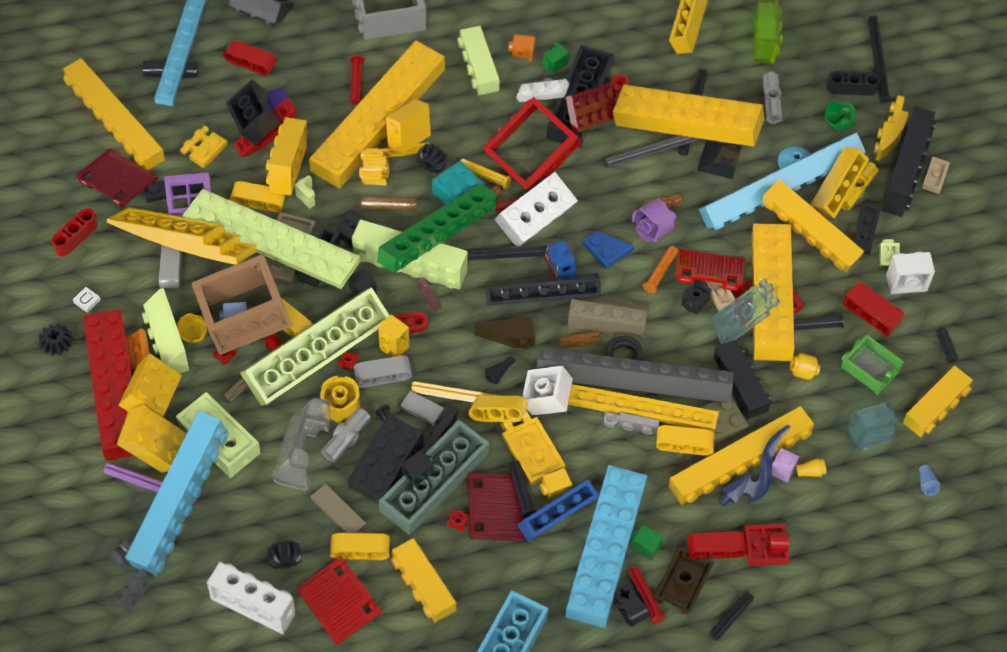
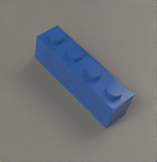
M586 480L524 519L517 526L526 540L530 542L593 502L599 495L589 480Z

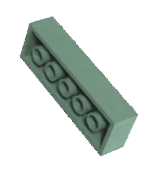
M460 420L426 453L434 461V473L416 487L403 476L379 500V512L409 536L468 476V473H471L489 454V442Z

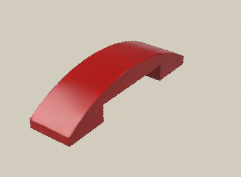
M286 98L275 108L281 120L280 124H283L285 117L294 119L297 113L290 98ZM280 124L256 145L243 136L238 139L234 145L240 155L246 157L275 140V137L279 136Z

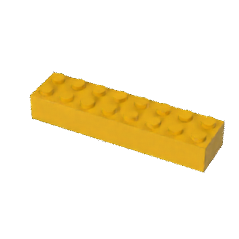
M630 85L623 86L613 110L616 126L755 147L764 122L763 105Z
M753 224L754 360L793 361L794 318L791 225Z

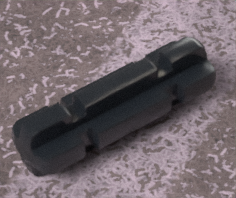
M939 328L936 331V335L943 352L946 354L947 361L954 363L958 360V355L954 352L955 348L946 328Z

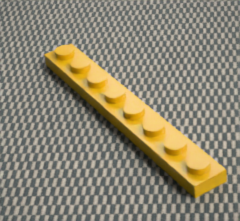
M574 384L571 385L568 405L615 414L637 415L658 419L662 423L706 429L715 432L719 417V411Z

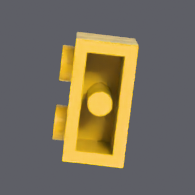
M393 315L383 319L378 326L379 347L385 354H390L393 357L401 356L409 348V327Z

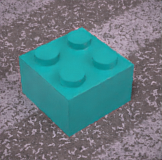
M459 161L432 180V193L446 205L476 185L481 184L484 186V183Z

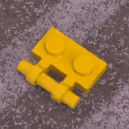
M206 126L197 129L194 132V136L190 140L187 139L183 143L184 146L180 149V152L184 155L190 151V160L202 168H205L228 145L227 140L214 132L209 136L205 135L209 131ZM200 140L202 143L198 147L195 146V144Z

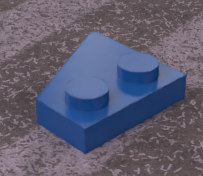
M599 231L582 240V245L605 269L634 250L632 245Z

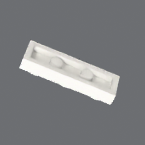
M567 79L522 84L516 98L519 102H526L533 97L537 100L563 98L568 89L569 82Z

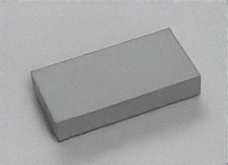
M412 391L408 393L400 405V409L433 426L444 412L443 407Z

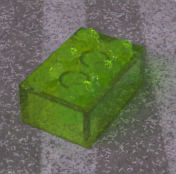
M779 0L757 1L753 20L754 62L775 63L776 56L780 54V46L778 45H782V35H780L782 21L779 18L782 16V7H779Z

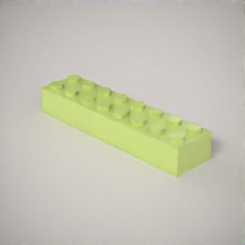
M372 287L366 289L241 371L240 374L260 405L268 404L377 331L380 322L383 319H387L389 314Z

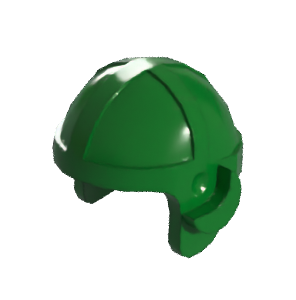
M836 100L829 102L825 113L828 126L835 131H845L851 128L857 116L856 109L851 103H838Z

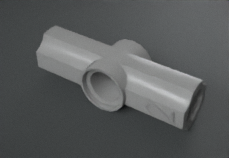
M768 72L763 74L762 78L764 91L763 105L765 106L766 121L770 124H776L782 120L781 90L779 88L778 74Z
M357 408L345 423L342 422L337 426L333 437L321 450V454L328 461L336 462L348 447L351 448L356 443L359 433L369 423L371 416L364 409Z

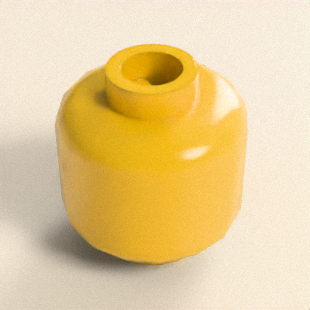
M799 353L793 357V361L790 363V370L795 377L811 380L819 374L820 365H818L816 357Z

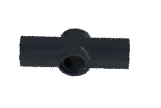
M168 58L163 61H144L143 77H162ZM187 62L182 78H197L198 62Z

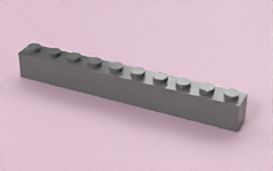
M540 348L537 369L563 366L573 378L572 383L730 403L734 372L724 370L718 371L707 368L678 366L668 363L615 358L589 353L553 350L550 348Z

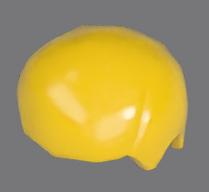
M188 313L182 316L177 323L180 337L188 343L202 342L208 334L205 320L199 315Z

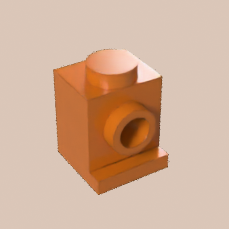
M514 34L513 41L509 42L508 51L512 52L514 57L529 58V61L532 62L535 37Z

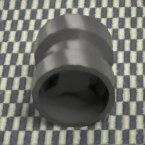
M127 541L122 542L117 550H112L109 553V557L119 569L124 568L128 562L125 557L131 545Z

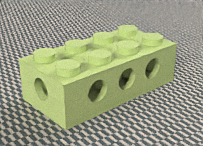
M207 392L176 416L178 428L188 433L198 411L222 421L228 431V438L225 444L221 445L218 459L214 463L230 478L261 454L259 442Z

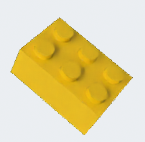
M149 354L138 364L119 406L129 412L130 409L144 405L163 417L182 375L152 354Z
M143 405L129 410L117 445L161 473L169 471L187 433Z

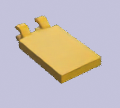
M525 410L520 420L521 424L515 427L512 422L500 423L505 431L502 433V438L515 460L520 462L523 474L530 485L542 480V476L565 468L566 465L537 417L531 419L527 410Z

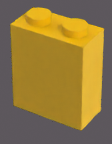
M414 99L386 117L389 149L403 154L431 136L429 104Z

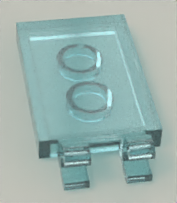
M766 279L760 281L759 287L754 285L711 317L722 345L738 339L769 316L771 308L779 305L778 297H774L772 294L774 287L772 284H768Z

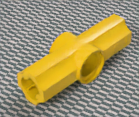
M869 162L866 164L841 207L843 210H850L856 201L864 195L866 188L878 174L879 169L874 163Z

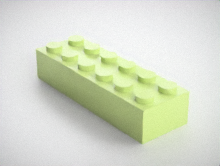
M360 220L352 237L353 253L360 256L361 262H369L378 267H384L377 262L378 247L402 232ZM439 244L397 272L406 273L414 278L419 277L431 283H439L448 288L460 290L467 273L468 251Z

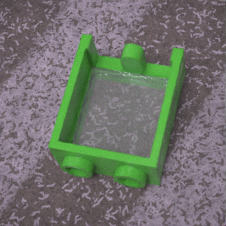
M866 335L862 340L858 339L851 352L847 351L843 355L841 369L846 370L873 390L878 396L901 371L904 361Z

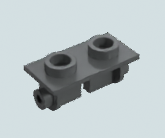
M144 569L133 572L125 584L128 589L122 588L117 597L114 598V604L119 608L123 607L129 614L152 582V579Z

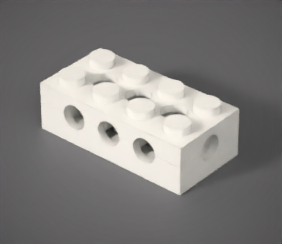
M554 172L502 211L494 220L516 247L522 246L572 208L578 200L556 172Z
M219 562L207 581L212 600L281 634H284L295 615L293 597L285 590L279 591L266 581L260 582L252 574L242 573L231 564L227 563L225 565Z

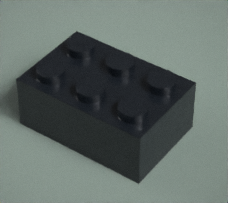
M253 79L226 102L240 134L254 145L264 139L269 132L281 123L266 89Z

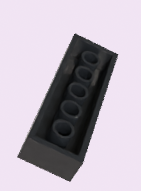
M580 45L567 77L569 86L563 98H558L552 113L571 131L572 127L566 96L607 83L613 69L615 54ZM549 120L546 138L563 143L568 136ZM588 129L574 133L582 144Z
M914 107L881 211L903 217L904 211L909 210L924 164V158L928 151V144H930L937 120H934L936 112Z

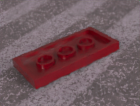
M604 83L566 96L573 133L581 132L614 119L613 110L615 104L611 83Z

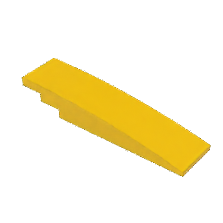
M127 207L107 218V223L142 238L216 261L237 265L257 252V245L240 242L239 234L224 232L223 224Z

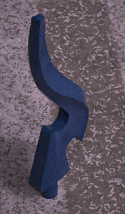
M790 425L780 429L767 442L762 453L758 480L753 482L750 479V475H745L724 486L721 491L725 495L719 500L721 505L725 506L730 500L733 503H737L743 493L749 495L748 503L762 498L767 493L771 484L772 463L776 447L780 439L790 428Z

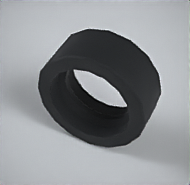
M627 335L618 336L609 342L606 356L614 357L613 352L615 349L627 347L635 352L636 357L634 360L642 361L643 347L634 337Z

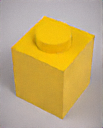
M565 468L542 476L540 489L542 494L547 496L549 502L558 499L572 490V483Z

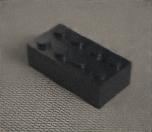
M388 414L348 478L347 482L350 489L379 503V500L402 478V463L417 453L424 442L423 432Z

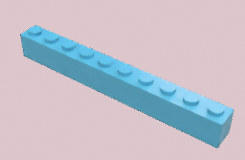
M858 134L848 135L699 208L707 229L714 227L717 230L725 226L724 222L728 220L733 222L740 219V214L744 212L747 215L756 211L755 207L758 205L764 207L765 205L762 202L763 196L778 179L791 190L796 191L801 188L800 185L803 183L808 185L815 182V177L819 175L821 178L827 176L843 148H859L863 153H866Z

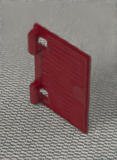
M111 148L75 175L81 184L89 189L94 188L111 198V201L121 208H126L129 201L159 178ZM88 173L94 175L90 179L86 178ZM121 192L126 195L122 199L118 197Z
M468 473L469 538L471 540L524 541V535L517 526L523 521L521 517L523 512L512 475ZM475 481H482V488H475ZM477 524H483V532L477 531Z

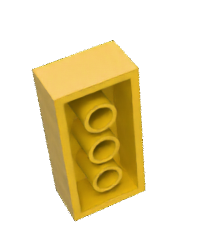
M285 117L283 124L279 126V136L275 137V147L271 148V159H267L266 170H269V173L267 174L266 184L269 185V192L291 195L307 150V120Z

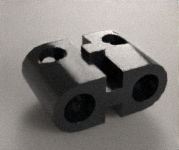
M353 209L334 228V230L340 232V239L349 246H353L352 237L359 221L370 222Z

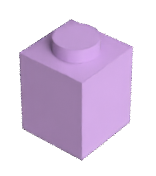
M781 448L772 464V476L788 483L796 468L799 456Z

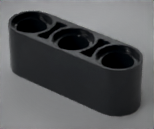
M832 71L829 74L826 89L831 94L873 96L877 93L880 76L872 72Z

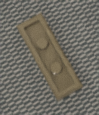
M326 484L310 496L311 500L345 533H359L366 527V523Z

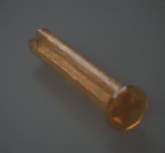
M417 197L415 199L362 198L361 205L362 208L406 209L417 212Z

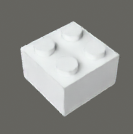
M930 252L899 253L892 256L886 273L890 294L926 292L935 272Z
M563 366L528 370L522 397L526 399L528 403L526 409L531 415L567 411L573 378Z

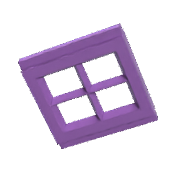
M209 172L164 177L169 215L182 217L192 203L191 197L198 196L199 193H190L189 184L203 183L204 190L211 192ZM186 185L187 194L173 196L172 186ZM187 198L188 207L174 209L173 199Z

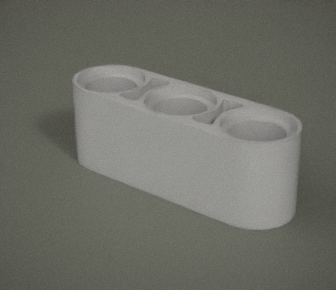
M161 245L160 288H180L183 251Z
M407 356L361 362L353 367L356 383L361 388L406 381L412 377L410 362Z

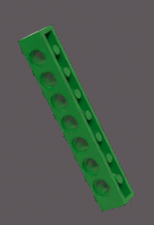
M481 184L476 185L379 246L377 262L393 273L403 269L412 261L431 251L435 246L442 244L449 237L456 235L463 228L468 227L488 212L493 211L496 206L497 194Z

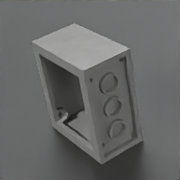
M352 0L353 7L355 6L356 20L360 22L358 23L359 33H363L364 40L426 30V6L424 0H411L413 7L366 14L363 0Z

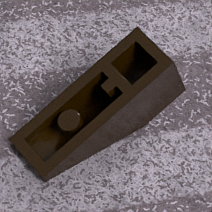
M532 317L474 322V334L476 336L513 348L526 349L534 346L535 335Z

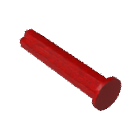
M353 55L350 58L352 63L350 102L357 105L361 101L362 64L364 63V57Z
M632 567L628 570V575L650 613L651 623L654 625L664 621L667 616L662 613L639 568Z

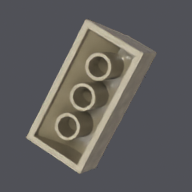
M601 297L571 299L568 328L643 338L648 304Z

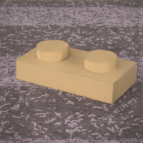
M932 157L922 189L940 194L950 162Z
M704 282V285L712 289L711 298L719 312L737 307V301L731 290H725L720 283Z

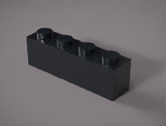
M736 340L715 347L713 358L720 371L734 372L732 393L747 420L767 413L771 404L770 395L765 393L762 388V381L759 377H756L752 363L747 361L743 347L739 346Z

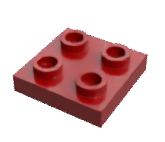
M785 524L744 526L748 566L789 565V535L786 532Z

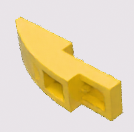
M897 95L896 102H892L890 112L893 113L892 116L889 115L888 121L884 122L883 128L878 130L877 139L880 140L876 142L874 153H877L876 161L884 158L895 147L902 135L909 113L902 111L903 96Z

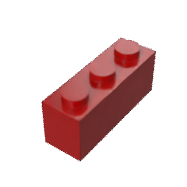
M860 281L845 295L842 304L887 338L901 325L905 315L900 308L893 306L883 296L878 295L868 285H864Z

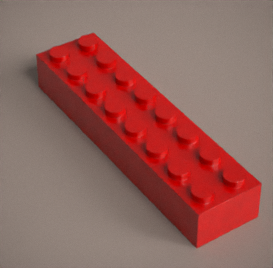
M116 309L82 315L101 447L105 461L134 456L117 445L128 411L120 407L119 403L133 376L122 310Z

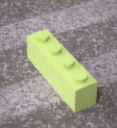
M481 26L460 30V37L457 38L458 46L463 49L462 57L464 62L467 61L468 75H472L473 89L477 90L478 95L499 91V77Z

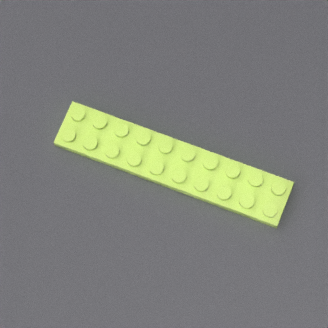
M204 189L201 190L182 215V217L223 224L224 232L240 235V242L257 245V253L264 254L266 257L342 289L361 262L360 256Z

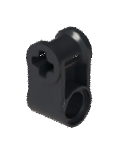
M622 585L617 588L614 604L630 627H634L650 616L647 607L630 586Z

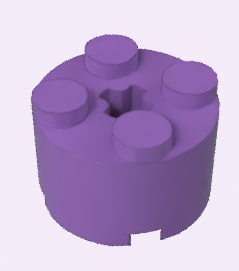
M656 198L634 211L632 220L633 222L636 221L637 227L635 229L641 238L647 242L653 241L654 243L673 231L676 215L663 204L660 198Z

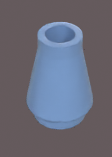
M929 465L921 466L919 468L921 491L928 496L937 494L940 490V482Z

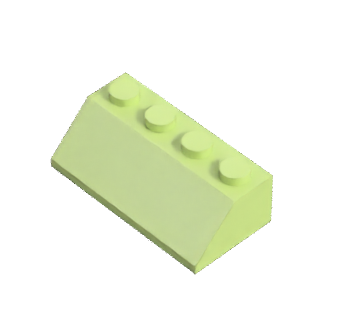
M164 288L159 289L143 305L145 312L142 313L145 324L149 323L150 328L147 331L150 340L154 339L155 344H152L155 355H159L160 361L180 374L189 371L186 352Z

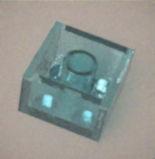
M888 401L853 412L846 432L856 451L860 449L867 450L873 447V445L890 442L899 420Z

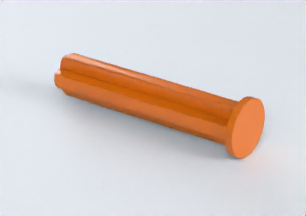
M670 246L649 280L643 283L645 291L651 294L656 293V287L678 253L677 248Z

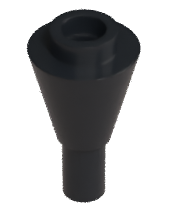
M510 356L504 362L486 368V380L490 383L498 384L508 370V367L515 362L514 357Z

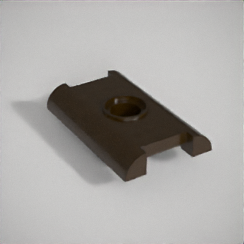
M678 547L654 598L660 604L665 601L682 609V614L689 615L714 562L708 559L705 560L704 564L686 556V549ZM685 577L689 581L683 582L680 578Z

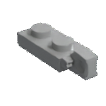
M606 412L604 426L610 428L619 426L627 431L639 430L644 434L652 435L653 433L657 434L659 421L658 419L626 413L615 414Z

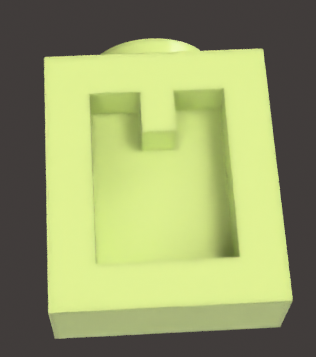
M308 175L298 180L295 184V194L310 209L315 206V193L311 189L312 178Z
M886 239L883 240V243L877 245L880 266H889L892 256L900 253V243H894V240Z

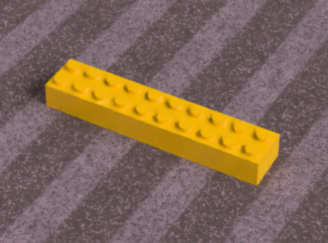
M415 41L310 157V172L340 189L363 163V160H361V150L376 148L387 136L386 117L412 100H419L445 70V56Z

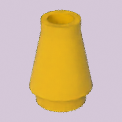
M816 458L796 465L798 477H822V475L826 474L824 459Z

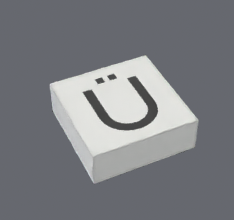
M87 287L73 299L74 304L87 313L101 301L100 296Z

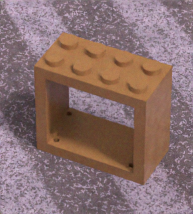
M264 254L192 282L206 326L220 355L292 326ZM267 284L273 300L214 323L209 306Z

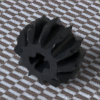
M425 143L418 150L416 161L420 164V167L425 168V171L428 170L431 173L442 171L448 161V155L444 153V150L432 143Z
M59 323L56 326L50 324L48 329L43 328V333L39 334V345L43 348L45 354L50 352L52 356L55 353L61 356L62 351L68 352V346H72L71 332L68 331L66 326L61 327Z
M293 540L279 541V543H273L267 548V558L270 567L284 569L296 566L302 562L301 547L299 543Z

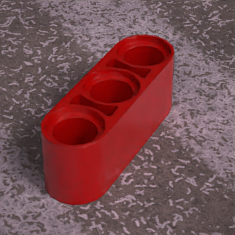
M237 40L231 41L223 54L227 62L263 76L269 75L277 62L273 54Z
M84 208L80 210L54 234L52 244L58 256L64 257L69 255L97 228L95 212L92 209Z
M743 532L694 533L687 536L689 558L692 559L741 558L747 555L746 537Z

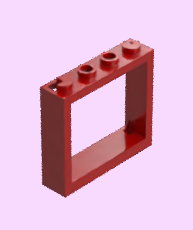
M533 97L531 100L526 101L523 108L518 113H515L505 126L498 130L493 139L486 142L483 150L526 192H529L552 175L582 142L578 136ZM538 109L563 131L568 138L524 181L494 152Z

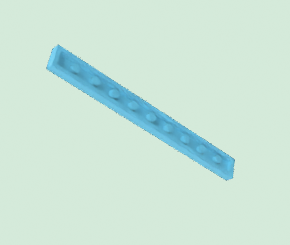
M207 0L186 1L154 98L157 104L173 106Z

